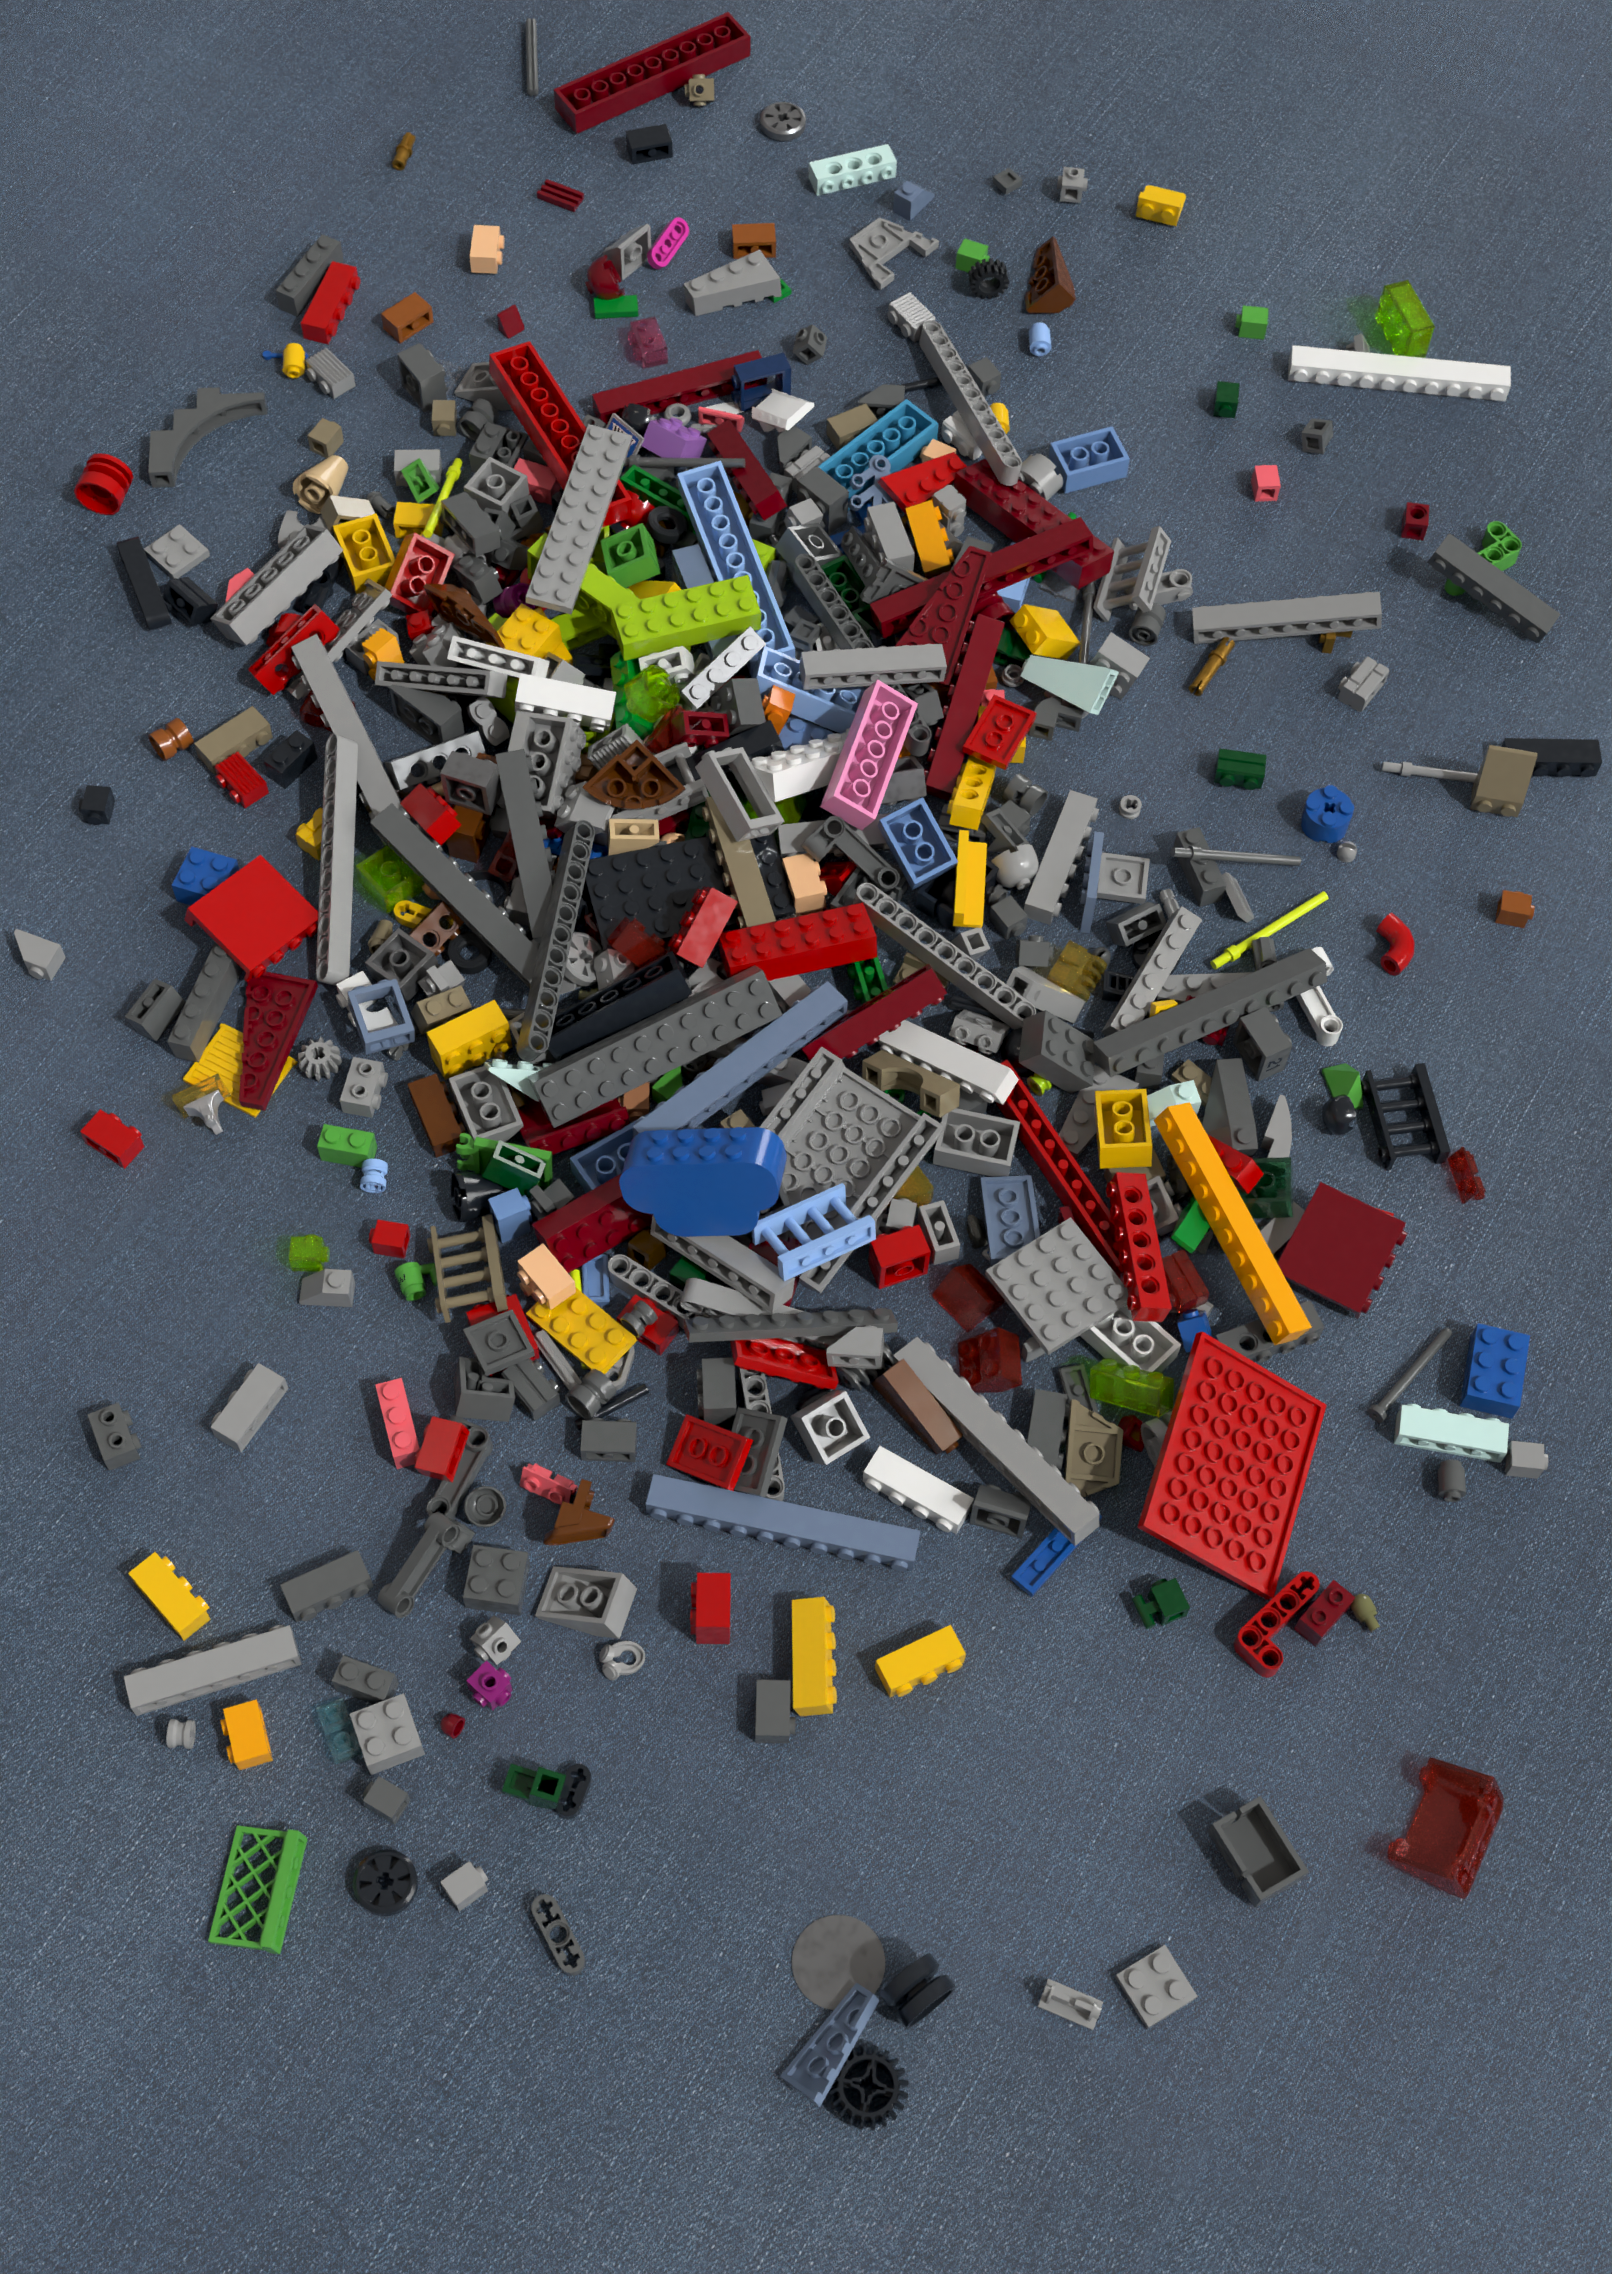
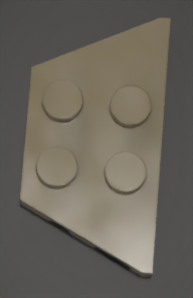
M1075 1399L1070 1400L1064 1480L1068 1484L1070 1482L1079 1489L1081 1496L1086 1497L1119 1484L1123 1429L1114 1423L1106 1421L1101 1415L1087 1409Z

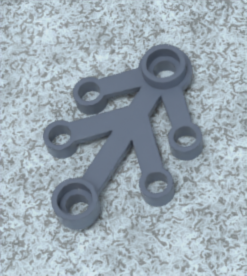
M882 455L873 456L868 463L869 468L861 474H855L851 478L850 486L854 490H859L867 480L874 476V484L860 495L851 497L848 502L851 510L858 511L872 497V506L881 505L882 500L884 503H895L877 483L881 477L892 474L890 472V462L886 457ZM877 463L881 464L883 468H880ZM854 479L859 480L860 485L856 484ZM853 500H856L859 503V506H856L853 503ZM895 503L896 508H897V509H900V510L902 511V514H899L900 519H901V518L904 517L905 513H904V511Z

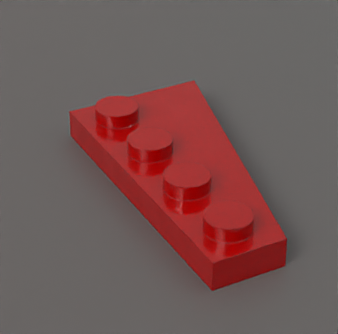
M955 452L881 477L877 483L907 515L905 508L929 501L934 497V493L954 482L956 472L967 466Z

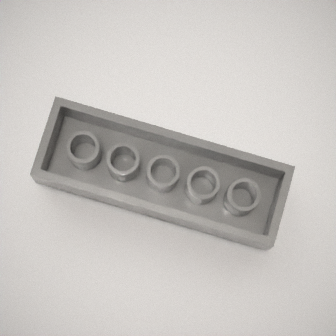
M306 524L210 619L228 640L246 646L252 644L257 640L258 634L264 628H268L274 623V618L280 612H284L290 607L291 601L297 596L302 595L312 581L320 578L323 570L328 565L338 560V555L343 551L342 547L327 529Z

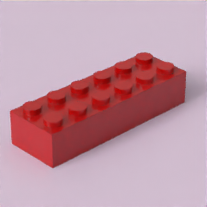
M858 903L724 932L719 937V948L728 978L755 965L763 970L767 981L876 958L877 936L864 904Z

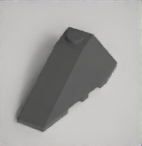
M1242 1058L1218 1059L1214 1067L1202 1126L1208 1135L1248 1157H1252L1258 1150V1142Z

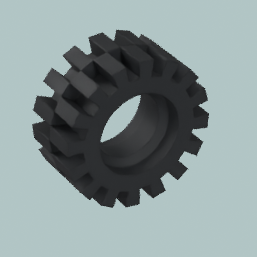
M989 258V261L986 262L985 259H982L981 264L976 262L975 266L972 265L971 271L968 274L971 292L975 293L976 297L981 295V299H985L986 296H988V299H992V295L999 297V292L1003 294L1005 292L1004 289L1008 288L1007 268L1003 262L1000 263V260L996 259L993 262V258ZM989 277H994L991 280H984Z

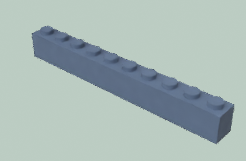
M828 981L822 986L814 987L807 997L794 1002L790 1009L782 1016L772 1020L771 1024L764 1029H758L752 1035V1038L745 1043H739L732 1053L725 1058H719L712 1068L706 1072L699 1073L688 1086L680 1087L673 1097L666 1102H660L649 1115L640 1117L633 1126V1137L644 1131L696 1128L777 1065L846 1015L848 1000Z
M653 1474L646 1501V1514H650L652 1518L658 1520L670 1518L686 1526L698 1524L710 1531L726 1530L737 1537L754 1536L762 1542H782L785 1546L795 1549L801 1546L810 1548L812 1552L817 1554L829 1552L837 1554L839 1558L845 1560L857 1558L873 1566L880 1564L889 1565L897 1571L913 1570L921 1532L920 1530Z

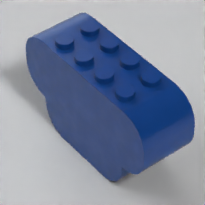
M760 1127L644 1131L637 1134L630 1143L619 1185L622 1196L629 1206L643 1213L654 1214L657 1224L664 1231L672 1235L681 1237L743 1235L756 1227L761 1210L768 1209L776 1203L787 1155L784 1143L780 1137L774 1132Z

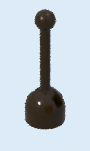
M502 1051L496 1052L495 1059L504 1060L505 1054ZM508 1084L517 1110L527 1107L529 1103L524 1093L516 1091L512 1085Z

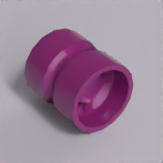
M518 583L511 587L503 588V592L493 599L497 614L503 618H509L521 603L534 609L535 605L525 603L529 585Z

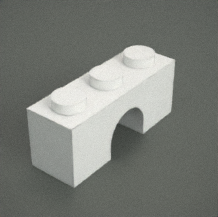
M363 971L336 984L338 990L336 999L342 1009L346 1007L350 1012L348 1017L354 1027L356 1025L348 1005L347 992L358 986L366 987L372 985ZM377 999L359 1004L368 1033L398 1025L387 1007L378 1012L366 1010L368 1006L377 1002Z

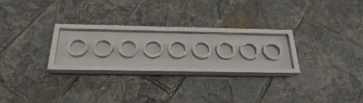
M588 424L529 586L525 603L572 614L630 449L632 435Z

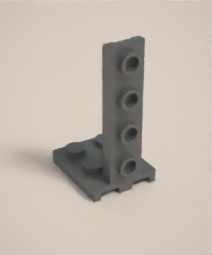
M852 526L843 535L840 545L866 586L860 594L862 601L871 604L879 599L928 580L886 558L880 563L858 528Z

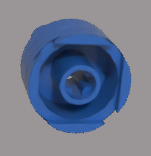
M1333 785L1315 790L1308 796L1301 817L1303 832L1316 842L1322 840L1327 841V843H1334L1341 840L1348 830L1353 815V803L1345 793Z

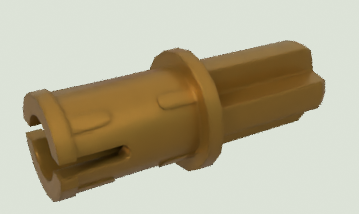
M406 132L401 143L397 145V153L392 161L393 167L399 171L405 169L406 162L412 155L411 149L415 142V136L410 132Z

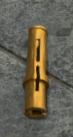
M1223 637L1217 648L1210 652L1208 661L1189 686L1191 693L1198 687L1194 694L1195 696L1202 695L1219 667L1226 663L1227 655L1235 647V642L1232 639L1226 646L1229 637Z

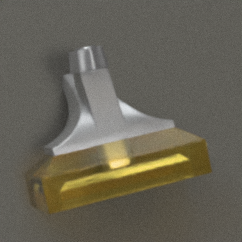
M218 1073L172 1095L173 1102L184 1119L189 1116H197L204 1120L205 1125L211 1128L215 1135L223 1132L218 1117V1107L224 1099L231 1096Z

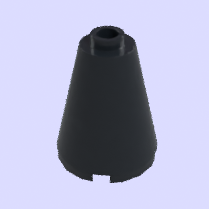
M465 1171L452 1173L451 1197L455 1199L456 1205L452 1206L457 1222H467L490 1214L488 1199L510 1191V1189L482 1177L483 1174Z

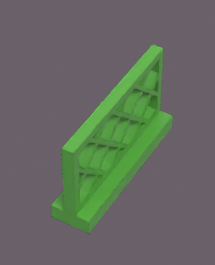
M245 1826L236 1827L208 1940L209 1943L264 1950L272 1954L281 1953L308 1839L297 1830L288 1829L286 1832ZM243 1835H254L258 1844L244 1852L241 1847ZM275 1838L284 1839L282 1849L271 1856L265 1845ZM262 1848L268 1860L255 1869L248 1858ZM245 1861L251 1872L237 1881L234 1876L235 1868ZM270 1865H273L276 1870L275 1878L265 1885L258 1874ZM255 1877L261 1889L248 1898L241 1887ZM238 1890L244 1901L230 1911L227 1906L228 1897ZM265 1893L269 1899L268 1907L257 1914L251 1903ZM248 1906L254 1918L240 1927L234 1916ZM231 1919L237 1930L227 1938L218 1937L221 1926ZM258 1923L262 1929L259 1942L249 1941L244 1932Z

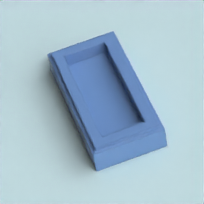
M601 1254L582 1265L583 1294L598 1306L610 1305L608 1254Z

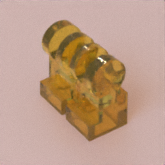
M1069 940L1050 971L1047 980L1087 1002L1090 993L1096 987V983L1101 979V974L1106 970L1107 963L1101 957L1088 953V949Z

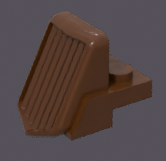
M581 1479L574 1504L562 1502L554 1529L545 1534L544 1545L555 1546L607 1537L611 1533L615 1519L589 1511L595 1493L590 1490L591 1481Z

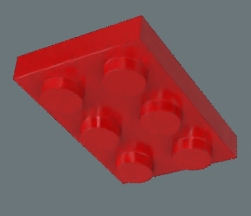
M993 695L963 745L962 752L1006 770L1034 723L1037 713L997 695Z
M686 1414L666 1465L734 1491L753 1440Z

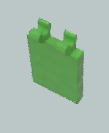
M461 1133L460 1142L466 1143V1145L457 1144L456 1153L460 1154L461 1158L468 1160H457V1168L462 1171L471 1170L475 1171V1173L483 1174L498 1141L476 1137L474 1141L469 1134ZM507 1143L546 1161L542 1176L537 1184L541 1189L545 1190L553 1183L551 1151Z

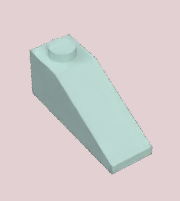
M1194 1080L1170 1085L1147 1095L1150 1127L1156 1126L1154 1119L1169 1106L1190 1102L1196 1115H1198L1201 1099Z

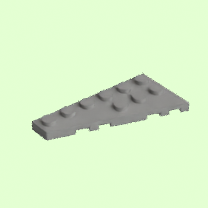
M369 578L364 583L367 587L366 590L361 594H356L353 598L352 609L345 610L335 624L340 628L336 638L324 645L331 661L334 663L342 657V651L348 644L352 645L358 639V633L363 627H368L374 621V615L379 610L386 608L390 603L389 598L392 594ZM303 670L297 674L286 689L298 700L301 697L307 696L312 689H307L301 676L305 675Z

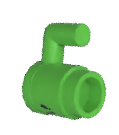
M408 1262L400 1265L394 1271L401 1292L405 1295L407 1301H415L426 1295V1284L422 1275L430 1274L433 1285L438 1286L435 1263L419 1265L417 1262Z

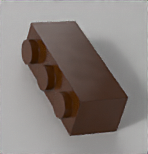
M433 1074L408 1083L410 1097L435 1157L437 1158L456 1151L457 1144L464 1145V1143L460 1142V1134L466 1133L462 1122L457 1124L455 1117L458 1116L454 1103H449L446 1098L449 1092L445 1082H440L437 1074Z

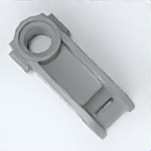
M1176 569L1162 573L1154 603L1163 605L1184 601L1189 598L1193 593L1191 586L1192 575L1190 572L1184 569ZM1134 587L1123 589V591L1127 595L1132 594ZM1129 604L1132 610H1137V604Z

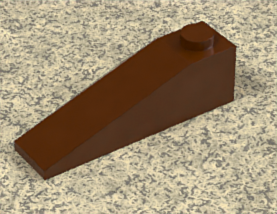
M1053 236L1036 251L1033 263L1035 273L1029 280L1031 289L1026 292L1025 296L1026 310L1029 313H1060L1065 308H1069L1076 300L1074 285L1057 240Z
M425 584L423 586L442 620L448 623L453 622L459 629L495 647L505 648L497 631L471 599L472 597L466 589L458 588L452 584Z

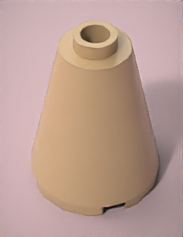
M332 455L300 474L293 483L294 495L297 493L300 498L298 502L301 506L310 512L321 514L320 511L329 495H339L348 472L346 461L340 456Z

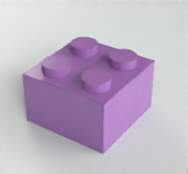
M670 417V419L660 418L659 420H650L641 446L662 458H700L707 439L701 436V432L697 429L683 426V422L673 417Z

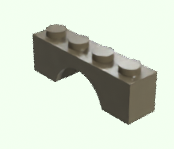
M881 1050L862 1061V1078L881 1091L903 1089L918 1094L920 1096V1109L940 1118L959 1107V1083L885 1050Z

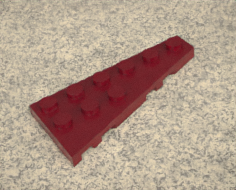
M969 546L946 579L938 587V590L909 626L906 633L895 645L896 647L903 645L942 644L947 669L944 681L933 683L949 688L992 552Z

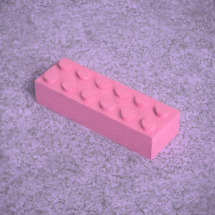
M878 679L864 691L821 803V808L842 818L861 831L876 819L918 703Z

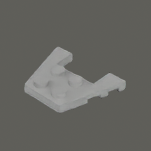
M879 217L850 238L849 246L876 286L881 290L894 281V273L883 266L884 263L908 246H911L926 257L939 247V241L934 238L931 240L923 238V234L916 231L910 233L905 231L903 226Z

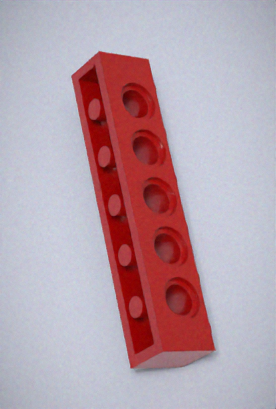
M1116 1172L1111 1182L1107 1184L1106 1194L1111 1201L1110 1215L1111 1219L1114 1220L1116 1228L1114 1233L1115 1241L1119 1244V1263L1123 1266L1124 1272L1123 1285L1128 1289L1127 1308L1131 1311L1133 1321L1163 1322L1172 1308L1146 1174Z

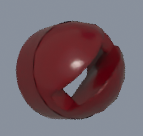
M449 1713L440 1722L441 1730L454 1739L462 1732L465 1718L458 1714Z

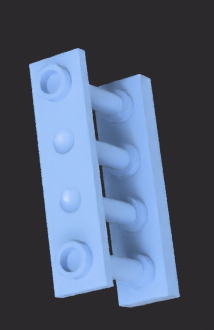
M841 1183L758 1220L756 1227L752 1230V1239L755 1245L766 1240L779 1255L777 1256L779 1276L783 1281H786L876 1240L875 1220L870 1215L857 1219L846 1206L845 1185ZM836 1210L848 1225L834 1230L823 1215ZM813 1220L825 1235L811 1240L800 1225ZM790 1230L802 1246L789 1251L777 1235Z

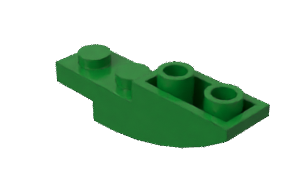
M1193 1194L1188 1206L1181 1212L1171 1236L1179 1247L1185 1248L1190 1253L1196 1249L1210 1227Z

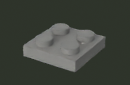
M180 524L144 548L146 556L172 579L181 577L210 556L209 550Z
M1102 852L1096 898L1139 904L1145 903L1150 859Z
M1166 1945L1115 1976L1147 2029L1198 1997Z

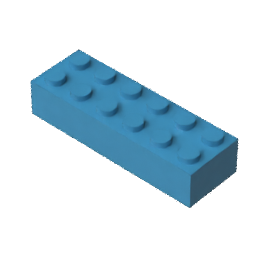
M906 399L818 467L849 491V502L852 496L860 495L874 484L873 476L859 490H854L850 486V480L855 474H861L869 468L868 463L873 456L882 455L886 457L891 465L890 472L892 474L898 472L921 454L923 447L928 446L932 439L937 440L939 423ZM877 463L880 468H883L881 464ZM854 479L855 483L860 485V481Z

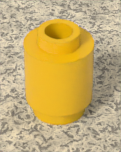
M289 343L283 350L282 371L290 378H298L305 373V351L297 343Z
M993 403L990 405V408L1007 434L1010 429L1008 409L1002 403Z

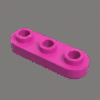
M677 217L671 220L649 249L647 260L654 269L665 267L687 238L689 227L684 219Z

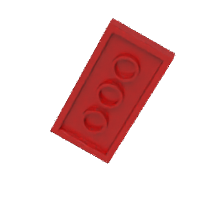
M779 1338L730 1341L734 1365L744 1370L752 1369L769 1376L776 1375L788 1378L793 1382L812 1384L821 1389L835 1390L839 1382L836 1367L828 1366L827 1350Z

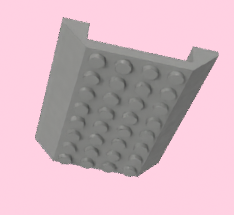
M823 1047L818 1050L760 1126V1128L774 1132L784 1143L787 1161L782 1182L792 1205L843 1183L846 1191V1206L857 1219L870 1215L875 1221L945 1130L944 1125L927 1114L918 1115L847 1069L842 1059ZM836 1210L823 1215L834 1230L848 1225ZM813 1220L800 1225L811 1240L825 1235ZM790 1230L779 1235V1239L787 1241L788 1237L797 1239ZM747 1234L731 1236L749 1248L751 1240ZM852 1251L802 1273L798 1283L805 1288L822 1293Z

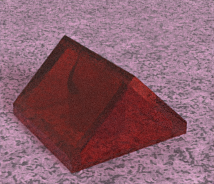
M971 1263L954 1267L932 1294V1297L967 1333L1005 1302L997 1289Z

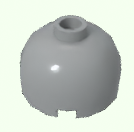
M1030 844L1016 846L1018 851L1010 853V850H1006L991 860V863L999 868L996 880L1000 885L1008 888L1017 887L1018 890H1021L1031 884L1030 881L1038 872L1039 862L1035 850Z

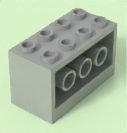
M517 711L508 752L524 749L526 757L531 756L534 771H529L530 779H536L538 793L534 794L535 802L541 803L543 816L539 817V820L555 819L558 817V810L565 801L567 789L572 785H576V772L581 767L580 754L586 745L585 732L572 718ZM502 790L497 805L506 809Z

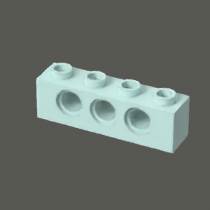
M885 144L809 162V180L816 195L819 196L895 178L897 161L889 145Z

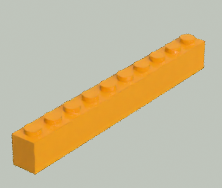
M1190 1102L1167 1107L1154 1119V1122L1274 1346L1298 1339L1311 1329L1312 1326Z

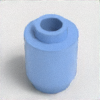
M1038 322L1033 324L1028 333L1030 352L1036 356H1044L1051 351L1050 329L1045 323Z

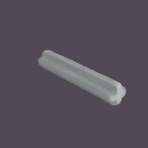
M545 1330L536 1332L534 1339L538 1348L567 1389L570 1391L576 1384H581L582 1380Z

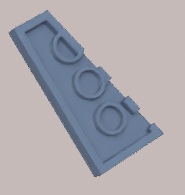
M1095 831L1093 841L1088 840L1086 855H1090V857H1086L1084 871H1088V873H1084L1082 887L1086 888V890L1082 889L1080 904H1084L1080 932L1090 933L1104 839L1103 832Z
M856 1983L781 2074L780 2077L783 2081L820 2107L876 2008L879 1999L872 1992Z

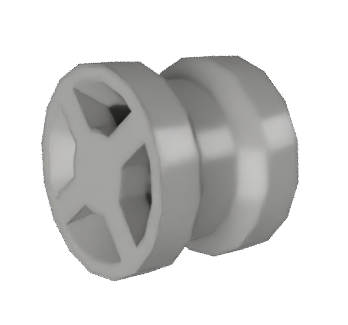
M170 1719L167 1729V1747L175 1748L178 1745L183 1746L185 1749H192L196 1734L195 1721L187 1720L184 1723L179 1722L177 1719Z

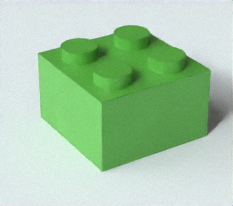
M643 523L600 540L607 574L613 577L622 587L627 588L660 574L654 541Z

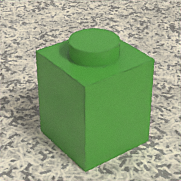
M964 238L957 252L955 269L969 273L972 265L975 266L976 262L981 264L982 259H985L986 262L989 261L988 246Z
M1243 305L1241 314H1237L1235 327L1239 328L1238 337L1264 340L1268 325L1269 308Z

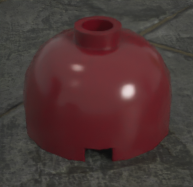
M604 255L596 259L588 267V281L585 284L589 293H595L600 299H616L625 295L624 288H619L618 283L622 282L611 259L607 261L608 256Z

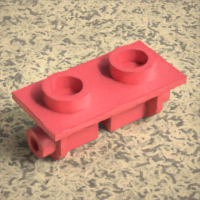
M529 1463L527 1467H523L520 1487L559 1505H562L563 1501L570 1503L571 1495L574 1496L578 1485H575L573 1480L558 1474L554 1480L550 1479L553 1472L536 1463L534 1465Z

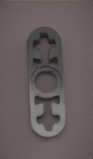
M548 1894L539 1895L534 1899L531 1906L533 1917L561 1971L568 1976L578 1975L585 1967L584 1954L555 1898ZM543 1902L547 1906L553 1905L550 1908V1914L553 1920H555L549 1923L546 1928L543 1926V1924L548 1923L545 1914L537 1913L540 1910V1904ZM562 1927L566 1930L567 1936L563 1942L555 1943L550 1939V1933L554 1928ZM571 1942L574 1944V1946L568 1947L573 1957H580L576 1961L577 1967L572 1968L571 1965H564L567 1962V1957L563 1950L559 1954L556 1951L566 1948Z

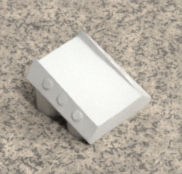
M772 389V393L756 408L752 407V419L760 423L764 432L772 431L775 428L778 432L788 431L814 407V403Z

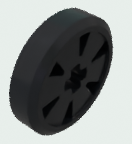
M391 1849L378 1850L369 1854L360 1862L354 1873L353 1890L360 1905L371 1914L391 1916L400 1913L411 1904L418 1890V1875L412 1861L403 1853ZM384 1876H389L390 1881L393 1882L392 1886L388 1885L387 1890H383L381 1884L378 1883L379 1880H384Z

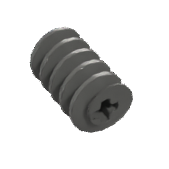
M885 1341L882 1367L878 1369L882 1373L886 1372L884 1363L891 1367L894 1365L891 1350ZM836 1367L837 1376L846 1387L854 1388L858 1392L862 1391L861 1381L867 1386L870 1384L868 1375L874 1379L878 1378L876 1369Z

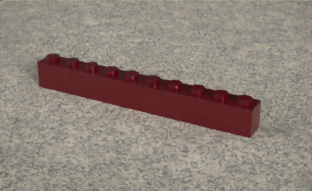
M1078 517L992 553L977 599L1094 551L1092 532L1083 519ZM952 570L871 603V617L882 637L885 638L909 628Z

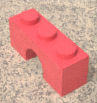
M402 1378L376 1384L396 1468L400 1469L415 1465V1455L420 1447Z

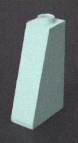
M1030 655L1022 666L1023 672L1021 677L1089 713L1098 715L1119 672L1106 667Z

